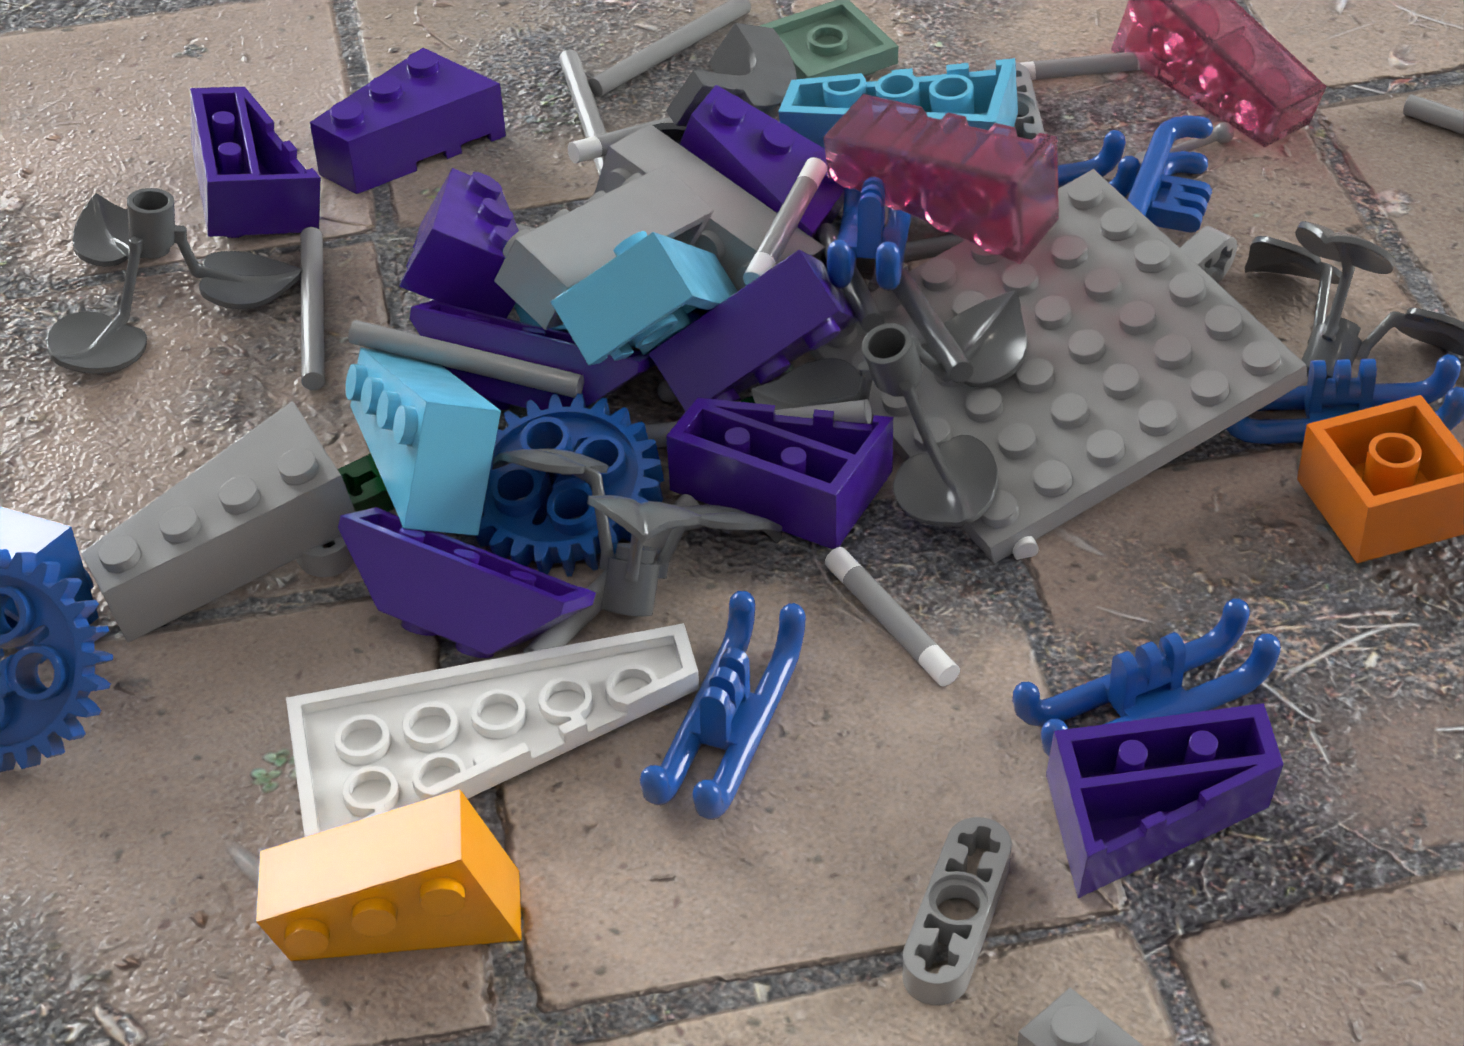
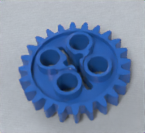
M580 393L573 399L570 407H562L558 395L553 394L549 402V409L540 410L534 401L529 400L526 406L528 415L521 419L510 411L504 412L508 427L504 430H497L478 536H476L479 546L490 545L493 554L503 558L511 556L513 562L526 567L531 561H535L538 571L547 575L553 563H561L566 576L572 577L576 561L583 559L593 571L598 570L597 554L601 553L595 509L587 504L588 496H592L590 485L573 474L543 472L514 463L492 470L493 459L500 453L520 449H560L579 453L608 465L607 473H601L605 495L627 497L639 503L648 501L663 502L660 483L664 481V474L655 440L648 439L646 427L642 421L631 424L627 408L623 407L611 415L607 399L601 398L591 409L586 408L583 394ZM581 516L577 519L569 520L572 517ZM608 517L613 553L616 554L618 541L623 538L631 542L632 534Z
M0 549V660L4 657L3 648L25 645L31 641L30 639L37 636L45 626L49 628V636L35 646L21 649L0 662V772L13 770L16 762L21 769L40 765L41 754L46 758H51L65 753L62 738L69 741L83 738L86 733L76 717L87 718L100 715L102 710L88 696L91 691L110 689L111 685L106 679L95 674V665L113 660V654L95 650L94 645L95 640L109 632L108 626H89L86 619L99 605L97 600L76 602L73 599L82 581L79 578H65L56 583L60 571V563L56 561L41 562L36 567L34 552H16L11 559L8 549ZM11 597L15 600L20 610L19 621L14 629L8 625L4 616L5 605ZM43 656L50 660L54 669V679L49 688L45 687L38 675V665Z

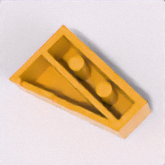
M459 789L260 851L256 922L290 961L522 941L520 875L518 868Z

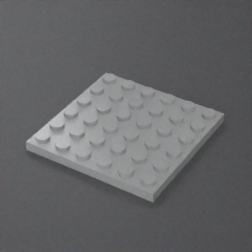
M1094 169L909 271L943 323L976 304L1013 290L1017 292L1020 299L1028 347L1023 364L1012 376L991 386L970 387L963 382L956 383L952 380L945 382L922 364L923 374L918 386L914 390L938 447L953 437L971 435L982 441L994 456L999 480L992 505L979 519L961 526L993 564L1012 554L1013 547L1020 539L1027 536H1032L1035 540L1307 382L1306 364ZM882 288L871 292L884 317V324L896 323L906 327L912 338H918L922 349L925 350L927 342L892 290L886 291ZM859 321L841 331L825 345L808 352L815 360L824 358L845 360L860 373L858 365L862 361H866L862 352V343L868 333L862 329ZM872 381L869 396L872 421L874 415L894 417L893 449L904 462L914 455L927 453L905 398L903 396L894 397L880 391L874 381Z

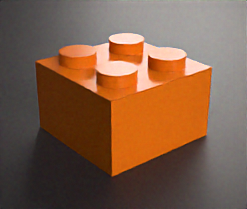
M1422 395L1306 425L1297 480L1356 563L1464 535V448Z

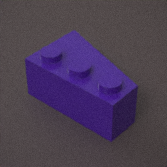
M425 48L410 54L406 59L310 121L319 175L355 194L416 172V162L443 152L447 159L462 154L461 145L487 135V138L493 142L506 136L500 83Z
M718 85L714 86L691 114L679 144L776 213L779 212L806 161L813 157L821 159L827 166V172L797 228L815 239V234L821 224H832L839 214L844 203L845 174L849 169L855 167Z
M246 87L190 88L191 145L208 237L224 236L239 238L245 235L301 233L308 227L319 229L321 177L313 168L307 170L297 159L296 147L290 140L283 142L274 131V121Z
M454 168L451 169L421 222L412 247L414 251L408 259L407 271L401 279L399 287L453 306L503 318L508 317L516 302L494 280L506 258L503 255V249L519 230L513 218L514 215L510 211L502 192L503 189L497 181L480 172H473L472 175H468Z
M797 250L652 350L649 355L685 411L688 410L697 398L740 402L739 393L757 382L763 385L772 381L791 366L790 362L808 351L816 350L825 345L841 331L856 323L858 319L841 290L830 284L827 269L822 261L801 250Z
M697 398L666 435L670 491L682 495H690L695 500L709 505L732 507L766 518L781 525L786 533L830 549H835L841 545L893 471L894 417L874 415L872 424L835 421L834 411L814 409L813 418L775 415V405Z
M1264 703L1054 731L1046 777L1078 899L1269 808L1284 764Z

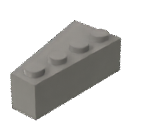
M651 124L610 145L594 194L601 190L608 193L620 187L635 173L644 175L666 165L714 210L694 246L716 255L737 291L747 286L743 281V275L778 213ZM796 227L777 264L797 250H801L820 260L825 247Z
M666 165L644 175L635 173L620 187L608 193L603 190L598 191L584 205L570 212L567 209H562L554 214L547 223L533 230L523 228L518 231L503 249V255L506 258L494 281L542 328L547 330L563 324L550 301L617 257L613 250L623 240L638 232L646 231L647 235L656 232L694 246L714 210Z
M292 401L82 551L81 554L127 643L303 556L302 552L319 545L323 546L341 537L338 529L340 515L353 513L355 510L341 474Z

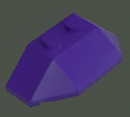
M435 300L412 306L409 319L420 336L583 375L584 385L581 394H583L585 405L588 409L594 406L601 398H606L655 365L649 354L643 355L641 350L633 348L634 353L626 359L614 361L610 354L601 363L588 365L569 333L553 329L545 330L541 326L461 308ZM443 366L499 410L510 409V404L526 408L527 401L529 400L534 401L540 410L549 409L551 396L555 394ZM557 394L562 407L571 406L574 398Z
M377 507L340 515L338 529L378 611L402 620V628L409 632L425 636L439 635L456 642L455 648L463 654L477 658H491L494 656V653L523 644L593 605L596 594L594 591L567 583L439 532L404 529L399 517Z

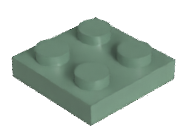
M834 0L760 25L762 27L774 28L793 60L797 79L858 73L867 76L878 70L898 64L899 46L850 0Z

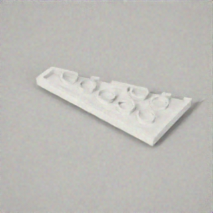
M684 623L287 697L286 703L304 836L314 835L459 789L469 799L699 690L698 669Z

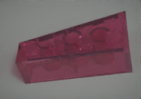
M1129 0L1111 51L1114 53H1133L1140 62L1141 70L1220 120L1231 124L1233 128L1263 147H1267L1309 125L1327 88L1323 82L1234 0Z
M862 94L823 137L828 177L834 179L841 186L861 192L866 179L878 177L885 184V205L889 208L902 210L930 223L939 231L955 234L979 245L990 254H999L1018 264H1022L1059 220L1057 136L1038 133L1033 140L1017 137L1016 129L1012 126L994 123L989 130L969 126L966 116L947 112L940 120L928 117L921 106Z

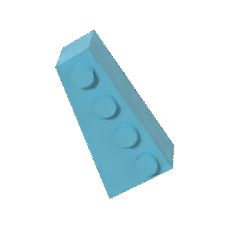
M1015 58L995 60L996 69L969 72V64L961 63L946 65L947 74L915 77L913 75V68L892 70V73L881 77L878 81L866 82L862 73L791 80L778 111L780 123L787 125L792 130L865 172L904 169L913 173V168L918 162L928 161L934 166L935 173L958 174L973 178L984 176L996 177L997 151L1000 148L1008 147L1018 114Z
M641 231L626 238L614 248L613 251L617 257L550 302L588 365H594L604 361L610 354L614 361L626 359L634 353L631 348L634 345L641 350L643 355L649 354L652 350L738 291L714 253L656 232L647 235L646 231Z
M360 347L358 363L351 364L347 373L346 397L348 400H351L350 407L403 528L478 536L501 410L441 365Z

